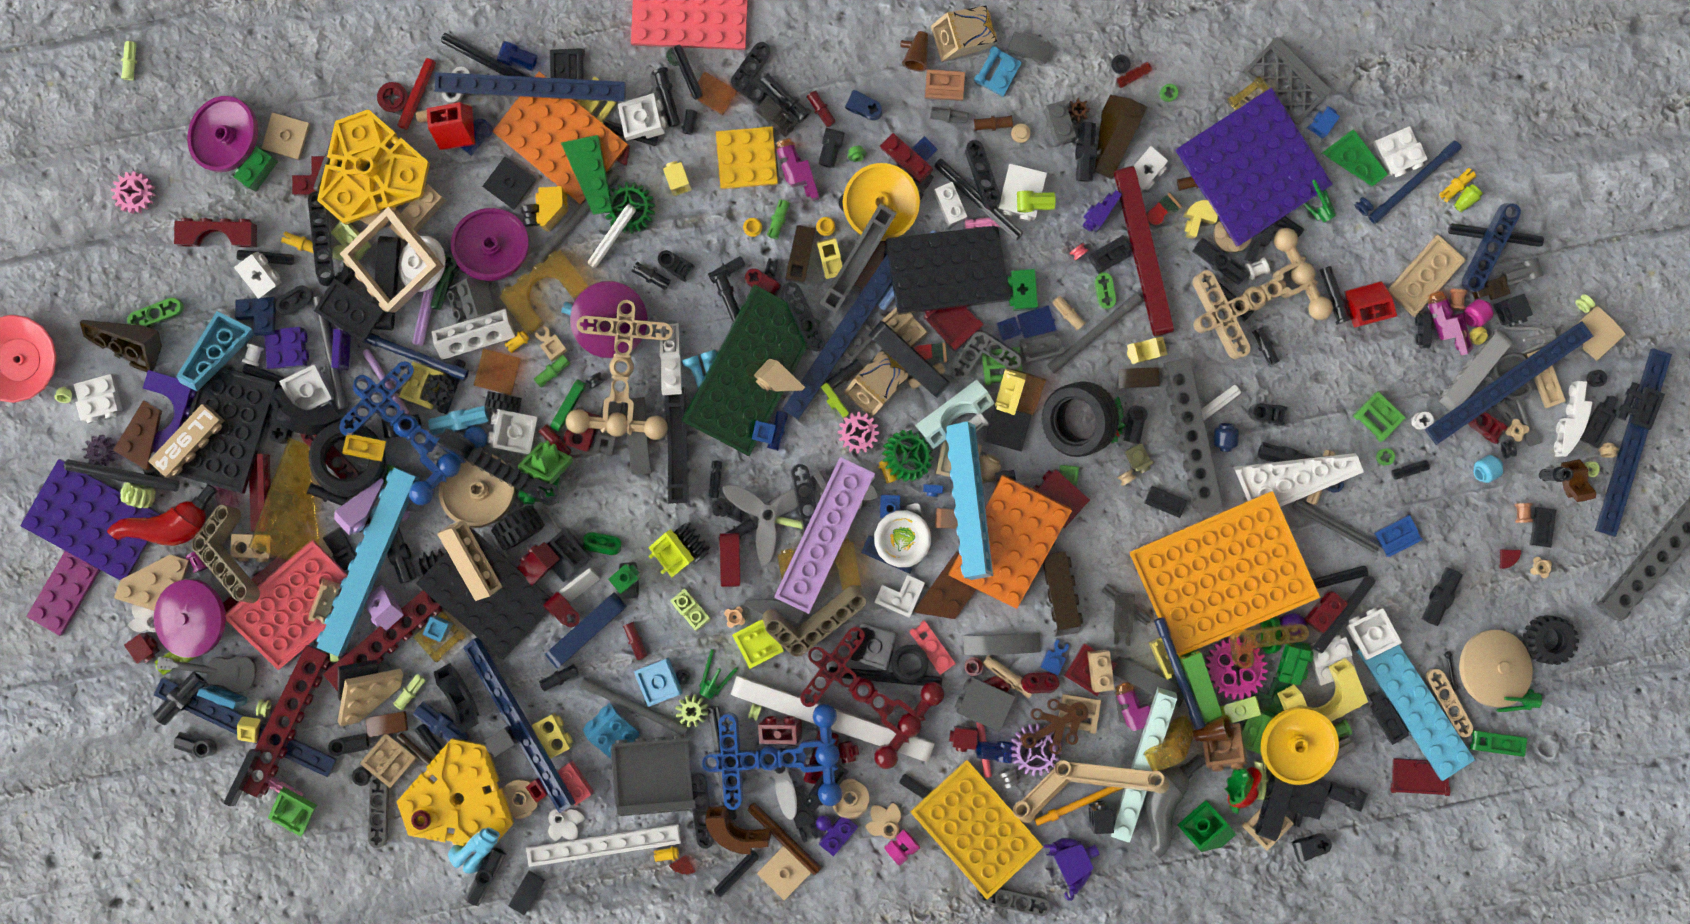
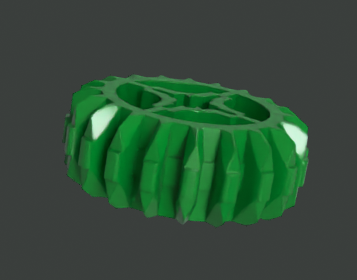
M625 182V188L618 184L620 190L616 191L615 188H612L611 190L614 195L610 194L613 212H609L610 214L606 215L605 218L611 220L609 224L612 226L617 220L615 213H622L630 202L636 209V212L622 232L626 234L628 228L631 234H634V228L641 232V225L645 228L648 227L645 223L646 220L649 222L653 221L649 215H655V211L650 209L655 208L656 205L649 202L653 201L654 198L653 196H648L650 193L648 189L642 192L644 189L643 185L636 189L637 184L635 182L632 183L631 188L628 182ZM631 193L643 198L644 203L633 202ZM625 195L624 202L615 206L617 200ZM644 210L643 215L634 222L635 214Z
M912 430L896 432L893 434V437L887 439L888 443L883 446L886 450L882 452V455L886 456V458L882 462L888 463L885 469H891L890 475L896 474V479L903 478V482L908 480L913 482L916 478L921 479L923 475L928 473L927 469L932 466L930 461L933 460V457L929 456V454L933 450H928L929 443H924V437L919 438V432L914 434ZM900 442H907L913 446L908 447L905 444L902 445ZM903 465L913 467L915 470H908Z

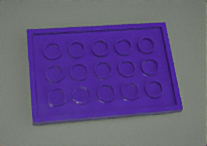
M58 459L20 526L118 580L129 576L149 541L131 537L117 540L109 535L107 530L120 519L149 518L161 515V513L150 507L138 508L123 503L120 498L121 491L92 475L65 470L64 463L66 461Z

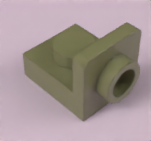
M1142 443L1124 451L1134 472L1140 471L1142 474L1151 469L1150 465L1154 462L1150 460Z

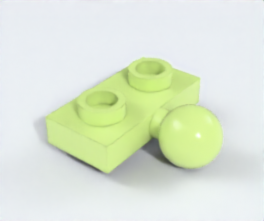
M340 221L331 231V234L342 245L335 246L332 253L335 259L344 260L340 253L360 233L350 223L345 225ZM367 242L354 255L356 259L360 260L371 248V245Z

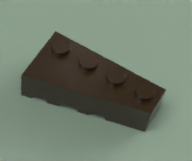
M1066 551L1048 554L1043 562L1046 585H1049L1048 599L1050 604L1053 605L1051 607L1052 621L1056 622L1057 626L1056 630H1054L1055 637L1078 633L1081 627L1080 624H1083L1082 613H1078L1077 610L1079 597L1078 594H1074L1073 587L1076 586L1075 577L1070 575L1069 568H1072L1070 556L1067 557Z

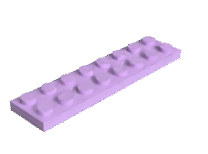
M842 457L839 458L774 598L808 614L810 613L875 473Z

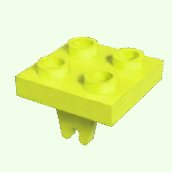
M671 529L648 547L652 552L648 557L652 559L655 556L664 567L660 571L662 575L668 572L673 577L694 560L690 552Z
M763 619L732 634L749 669L784 651L783 647L767 633Z

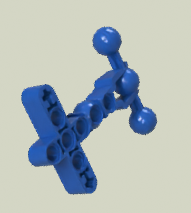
M400 362L378 384L366 375L357 376L353 383V391L362 400L342 418L339 427L340 432L345 436L354 435L376 413L386 422H390L397 435L407 438V441L410 440L411 445L421 455L420 462L433 472L426 481L415 482L409 489V497L413 503L417 505L428 504L433 499V489L441 481L446 483L447 478L456 476L461 469V463H466V461L437 444L440 437L435 438L426 430L420 429L421 426H418L415 417L406 414L404 410L401 411L400 406L392 399L413 375L414 369L409 362ZM405 369H407V370H408L407 374L404 373V374L400 377V379H398V376L400 375L401 370L404 371ZM363 381L367 384L368 387L366 389H360L358 388L357 383ZM391 381L396 387L388 389L385 383ZM373 395H379L382 398V401L379 403H375L372 401L371 397ZM365 408L368 411V415L360 416L357 410ZM393 408L396 411V415H387L386 409ZM353 418H355L356 421L353 423L352 429H346L345 423L350 424ZM406 421L410 424L411 428L404 430L400 423ZM470 427L463 435V437L473 442L477 449L479 447L484 448L487 444V433L480 427ZM422 435L425 438V442H416L415 436ZM438 445L448 454L440 456L435 465L427 457V454L432 452L434 447Z
M820 704L813 711V721L820 727L821 740H804L799 746L788 747L784 750L772 746H767L757 751L740 750L738 717L731 712L724 714L719 719L720 752L707 754L702 760V766L708 772L722 771L725 806L730 810H735L740 807L744 800L742 770H751L757 767V769L763 768L764 770L772 771L782 766L800 768L803 772L823 771L824 784L818 790L819 800L826 806L837 805L841 801L843 793L841 787L835 783L834 771L838 769L835 764L839 760L840 753L839 749L834 745L837 740L832 738L831 726L837 720V713L834 707L829 704ZM727 718H729V721H733L729 728L730 731L734 730V732L725 733L728 730V723H724ZM726 737L734 739V746L726 744ZM818 747L815 757L819 764H806L804 748ZM791 753L794 760L787 762L784 759V754ZM766 754L774 756L773 763H768L765 760ZM747 755H752L755 758L754 764L747 763ZM728 756L735 758V765L732 766L727 763ZM709 757L716 760V766L712 767L708 764ZM728 777H736L737 784H730L728 782ZM738 789L734 792V798L738 799L734 804L730 798L733 796V790Z

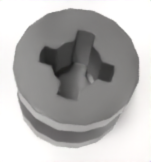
M1010 767L998 773L999 777L1003 780L1002 785L1004 788H1010L1021 782L1020 777L1016 774V767Z

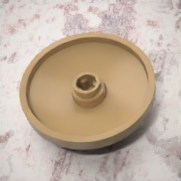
M492 454V457H493V458H495V459H498V458H499V457H497V456H495V455ZM468 461L461 463V469L456 476L447 478L446 483L441 481L439 484V500L445 513L455 522L465 520L468 527L471 526L472 528L486 527L499 521L511 508L516 495V488L510 487L507 483L499 481L498 478L490 476L489 473L481 471L480 468L472 466Z
M1486 630L1477 633L1465 644L1460 656L1459 670L1463 685L1468 693L1483 705L1489 707L1513 705L1517 701L1504 700V697L1523 698L1530 687L1533 674L1530 655L1524 644L1509 632Z

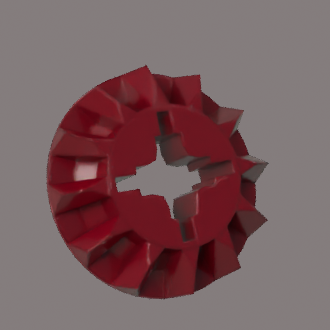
M388 82L378 90V104L386 112L395 113L402 111V108L407 103L408 95L406 89L399 83ZM392 90L395 96L400 97L398 99H395L393 104L390 99H387L388 97H391Z

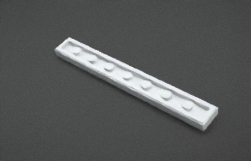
M679 823L528 846L526 847L528 865L532 867L681 844Z

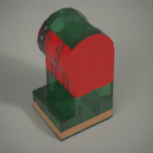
M1171 192L1166 194L1146 213L1149 226H1157L1163 221L1164 216L1170 210L1175 213L1182 207L1181 203Z
M946 343L914 347L925 359L939 358L940 363L948 362Z

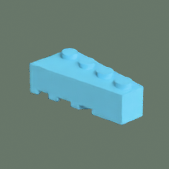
M216 311L178 372L177 378L179 382L198 391L254 336L252 328Z

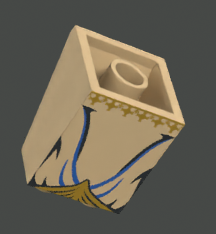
M987 5L947 12L931 25L941 62L988 49L997 43V35L993 28Z
M881 349L853 379L844 393L869 416L873 417L906 381L910 374L888 353Z

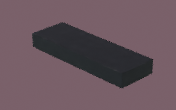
M249 749L224 800L225 805L230 807L236 806L262 751Z

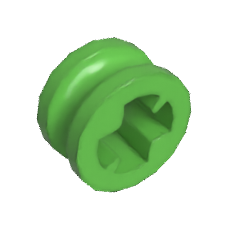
M1166 84L1160 90V98L1165 102L1173 101L1178 96V88L1173 84ZM1166 88H1169V90L1172 89V98H1169V95L1167 97L1165 96L1164 93L1167 91Z
M1381 449L1376 454V460L1380 465H1390L1395 460V454L1391 449ZM1384 451L1390 455L1387 459L1388 462L1381 460Z

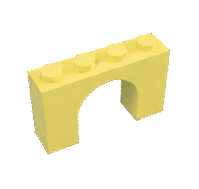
M1346 658L1328 666L1335 682V693L1325 705L1316 708L1308 707L1303 694L1295 685L1277 693L1284 710L1294 707H1307L1320 712L1330 721L1360 708L1368 703V700L1354 666Z

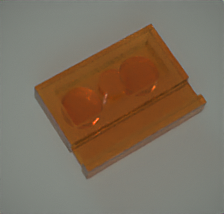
M704 71L698 81L703 97L697 100L723 116L736 96L737 91Z

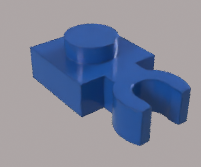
M1058 639L1054 641V651L1048 650L1040 665L1041 668L1057 676L1066 660L1061 655L1069 648V645L1065 644L1064 648L1059 649L1058 643L1060 640Z

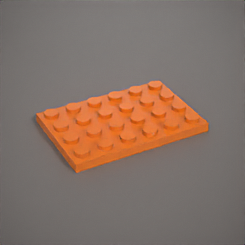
M539 71V72L536 74V76H535V77L547 78V77H546L544 74H542L540 71ZM518 97L492 131L557 186H562L566 193L579 204H582L586 198L561 142L598 135L600 137L606 173L628 147L624 140L573 99Z
M1002 474L985 505L993 576L975 580L964 578L961 572L962 556L960 553L949 571V576L1017 609L1071 514L1072 508Z

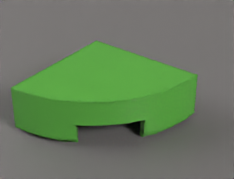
M1059 465L1060 473L1073 485L1077 486L1079 467Z

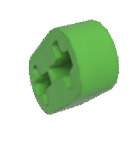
M1101 273L1094 280L1097 301L1102 309H1110L1116 303L1113 279L1108 273ZM1102 277L1108 280V283L1105 285L1106 290H1104L1103 284H1099ZM1105 292H1107V297L1112 299L1109 306L1102 302L1105 298Z

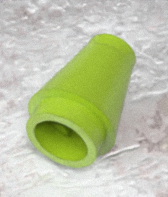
M1473 184L1469 187L1466 186L1453 206L1462 213L1478 202L1483 193Z

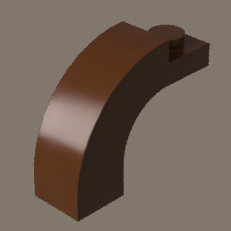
M726 806L708 807L705 817L707 829L712 838L725 849L740 854H751L752 848L769 847L771 839L770 829H742L731 821Z

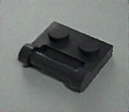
M585 49L550 50V78L571 79L570 56H576V79L584 80L583 56H585Z

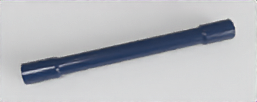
M1455 140L1452 141L1435 159L1386 202L1368 215L1369 220L1374 224L1378 223L1420 183L1462 149L1461 145Z
M370 333L365 341L369 345L383 348L425 364L465 381L468 378L469 370L430 357L383 339L373 333Z
M1165 617L1154 620V623L1189 710L1192 724L1195 730L1201 729L1206 725L1171 638L1170 629Z

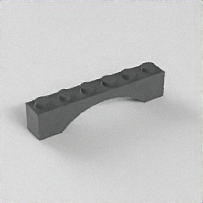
M883 203L879 204L844 265L821 300V305L834 313L838 312L898 212Z

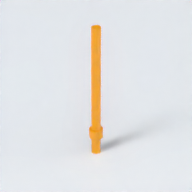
M1109 786L1059 809L1049 810L1047 814L1034 819L1037 826H1040L1049 821L1054 822L1062 815L1124 788Z

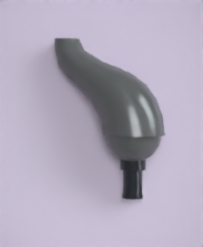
M1199 754L1185 765L1159 768L1157 771H1160L1169 781V789L1161 794L1152 791L1146 792L1144 808L1152 834V841L1149 847L1158 858H1161L1171 845L1174 812L1188 790L1189 779L1195 771L1206 764ZM1158 779L1155 782V786L1159 785L1162 779Z

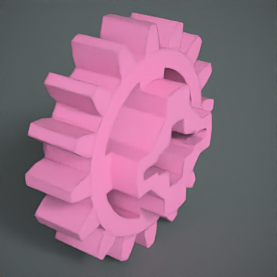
M135 171L132 172V175L125 172V177L119 175L120 181H114L113 183L116 185V188L111 189L116 194L112 196V199L118 200L115 205L121 207L122 211H128L131 214H134L135 210L138 213H142V208L148 210L147 204L154 203L150 198L156 196V194L151 193V190L155 189V186L149 185L152 181L146 178V175L138 174Z
M860 412L857 413L856 417L850 413V419L844 417L843 419L846 423L839 424L843 428L838 431V434H842L839 441H845L843 447L849 446V452L853 449H856L857 454H859L860 449L867 452L866 447L873 448L871 442L878 441L874 438L875 435H879V432L875 431L878 424L873 425L874 418L868 420L867 413L864 417H861ZM857 420L865 421L868 425L862 426ZM851 423V431L845 434L848 424ZM855 428H859V430L867 429L861 434V438L854 435L850 436L855 432ZM871 432V438L866 443L864 438L867 433ZM854 439L858 441L860 446L853 445L848 440Z

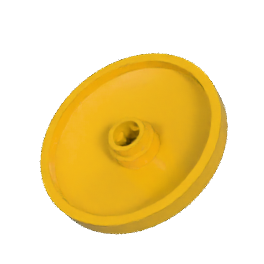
M888 163L871 164L857 171L847 183L843 195V209L851 227L861 235L879 204L883 203L898 213L881 241L904 234L915 222L920 208L919 191L912 177L898 166Z
M1294 707L1277 714L1266 726L1261 739V755L1266 767L1278 779L1294 785L1309 784L1322 778L1332 768L1339 750L1338 735L1331 721L1320 712L1307 707Z

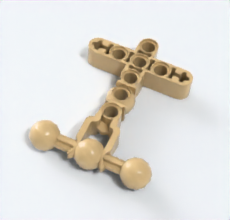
M1282 228L1278 230L1273 240L1278 250L1286 252L1291 264L1274 272L1272 275L1273 279L1259 287H1249L1244 291L1243 295L1229 302L1211 271H1202L1193 278V286L1207 312L1195 319L1194 329L1199 333H1206L1215 328L1228 355L1232 359H1240L1250 352V345L1236 317L1250 310H1260L1266 302L1276 297L1289 298L1305 290L1311 301L1308 311L1312 318L1325 320L1332 314V302L1328 298L1321 296L1316 287L1318 281L1314 280L1316 275L1315 268L1305 262L1306 257H1301L1296 248L1298 235L1293 229ZM1291 269L1293 282L1300 285V287L1291 290L1289 287L1286 288V282L1282 280L1284 278L1283 274ZM1268 286L1273 289V295L1268 292ZM1210 294L1215 296V302L1211 301ZM1252 294L1257 297V303L1253 302ZM1235 303H1239L1240 311L1235 308ZM1219 311L1224 313V319L1219 317ZM1202 319L1207 321V328L1202 325ZM1228 328L1233 331L1232 337L1227 333Z
M623 300L618 304L617 318L582 316L578 319L577 328L582 333L615 336L614 348L616 354H614L609 364L614 380L611 384L610 395L604 399L603 418L590 417L588 413L581 409L572 410L565 420L566 426L571 432L579 434L585 432L588 428L600 429L602 433L607 431V433L615 437L622 436L626 432L629 435L632 432H644L647 437L653 440H659L667 434L668 424L661 416H651L646 421L632 420L634 403L629 398V384L627 380L630 379L629 376L634 370V363L631 355H629L632 350L633 338L667 340L673 333L669 324L634 320L635 305L630 300ZM629 303L632 306V311L629 314H623L621 312L622 304ZM588 319V323H594V319H598L596 325L597 332L593 331L594 327H588L587 330H583L580 322ZM605 320L611 324V329L607 332H603L599 327L600 323ZM623 322L630 325V331L625 334L619 330V325ZM647 324L650 331L647 335L639 333L640 325ZM652 324L656 325L655 329H662V326H666L669 334L667 333L665 337H662L661 333L655 332L656 336H651L653 333ZM620 342H626L629 345L627 352L621 353L618 351L617 346ZM620 361L627 364V369L624 372H619L616 369V364ZM617 381H623L626 384L623 391L615 389L614 385ZM609 402L628 403L627 417L619 412L608 416Z

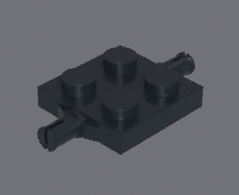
M1318 779L1309 784L1294 785L1287 810L1296 814L1293 826L1300 828L1303 817L1320 820L1331 785L1330 782Z

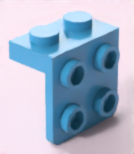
M610 702L592 720L588 721L582 729L588 741L609 758H611L610 747L612 744H615L616 740H627V743L634 742L640 735L636 728L619 715L615 706Z

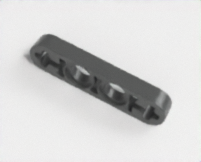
M372 775L369 788L368 842L373 848H380L388 839L389 787L382 783L380 790L384 789V791L374 792V789L377 790L379 788V783L375 782L377 777ZM376 795H381L384 798L382 805L375 804L374 797ZM376 814H380L383 817V823L380 825L374 822L373 818ZM373 828H383V830L379 831V837L382 838L379 843L373 839V837L377 836V830H373Z
M999 888L995 894V901H992L993 897H990L988 900L983 899L978 889L976 891L978 900L984 904L1037 916H1045L1050 911L1048 900L1040 896ZM1006 893L1009 895L1007 903L999 902L998 897L1000 894ZM1025 897L1028 900L1026 907L1022 908L1017 905L1019 898ZM1031 899H1034L1033 903L1037 905L1044 902L1046 909L1043 908L1042 911H1039L1038 907L1032 906L1033 910H1030Z

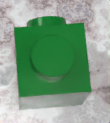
M625 564L608 580L620 594H623L641 578L638 575L640 573L633 564L631 566Z

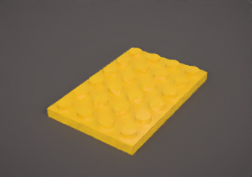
M968 760L959 765L909 811L987 900L1043 848L1042 844L1020 819L1014 815L1013 811Z

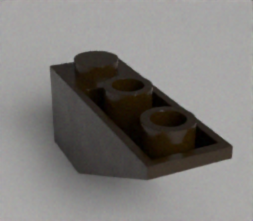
M797 225L787 267L786 281L805 285L816 228Z

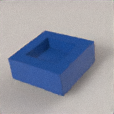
M756 421L752 440L771 444L776 425Z
M923 484V492H927V496L938 497V493H943V486Z

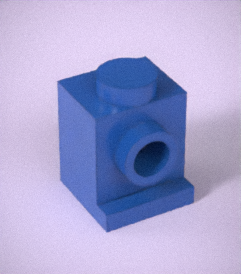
M1327 106L1323 112L1319 111L1316 114L1313 122L1308 125L1307 129L1323 139L1328 135L1340 116L1336 114L1335 109Z
M880 495V518L890 514L886 510L888 505L894 507L893 512L900 510V495Z

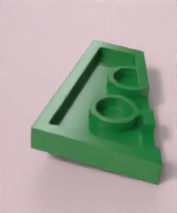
M1354 129L1321 153L1370 187L1388 175Z

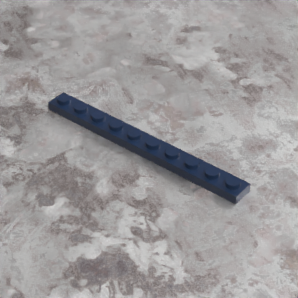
M435 72L434 92L625 102L626 82Z
M888 255L885 256L800 383L805 388L800 391H794L783 407L785 412L797 420L803 415L892 283Z
M1583 321L1579 322L1424 430L1435 445L1439 444L1594 337Z
M1654 348L1650 349L1638 392L1642 393L1644 387L1661 392L1672 354ZM1635 398V401H1634V404H1633V408H1634V409H1636V406H1637L1638 401H1639V400L1636 399V398ZM1632 415L1629 417L1595 528L1596 532L1612 537L1617 535L1649 431L1631 424Z
M474 638L463 647L464 651L559 814L564 812L576 802L479 638Z
M163 677L156 688L154 696L165 701L166 696L175 687L180 686V684ZM197 694L193 697V701L184 709L236 735L237 724L241 717H248L229 707L218 705L213 701L197 696ZM263 723L260 724L258 741L266 727ZM276 734L273 738V742L276 745H278L281 741V737L278 734ZM296 739L289 741L286 747L288 751L285 758L325 777L330 776L337 761V758Z

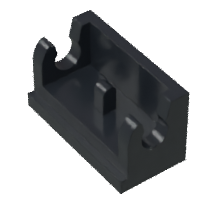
M1124 235L1091 253L1088 258L1097 274H1100L1130 257L1132 250Z

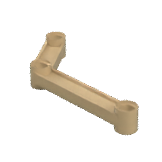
M1061 760L1056 763L1054 769L1022 801H1018L1014 805L1013 813L1024 823L1032 822L1035 815L1069 782L1152 791L1161 794L1169 789V781L1160 771H1144ZM1066 768H1069L1068 772L1066 774H1063V771ZM1158 779H1162L1161 783L1155 786V782ZM1024 809H1027L1026 814L1021 815L1022 811Z

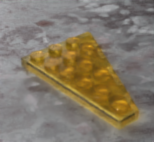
M291 438L288 439L249 547L286 561L312 539L318 545L320 540L318 524L316 523L315 496L306 494L310 483H313L311 481L308 458L309 446Z

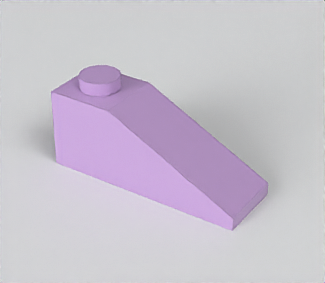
M382 478L335 510L334 520L349 536L354 532H360L365 527L383 489L384 480Z

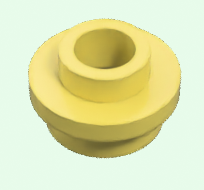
M1477 327L1470 331L1472 343L1480 345L1487 340L1488 334L1484 327Z

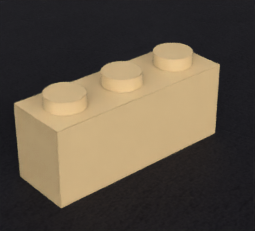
M427 184L424 189L423 198L412 201L401 214L418 233L447 200ZM391 224L389 227L404 241H406L405 238L401 235V233L396 229V227L393 224Z

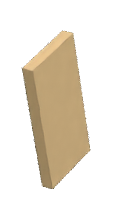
M1437 234L1387 290L1396 302L1415 317L1466 259Z

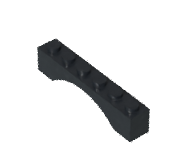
M682 387V394L665 395L666 422L668 424V504L689 503L687 424L681 421L686 413V388Z

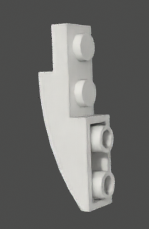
M679 323L669 324L673 331L672 336L667 340H660L662 395L682 394ZM662 326V329H660L662 337H665L667 333L669 334L666 326Z
M1575 381L1569 387L1568 395L1570 396V401L1566 408L1568 418L1560 419L1557 423L1556 432L1558 437L1554 444L1555 457H1566L1574 449L1586 428L1592 402L1585 401L1587 382Z

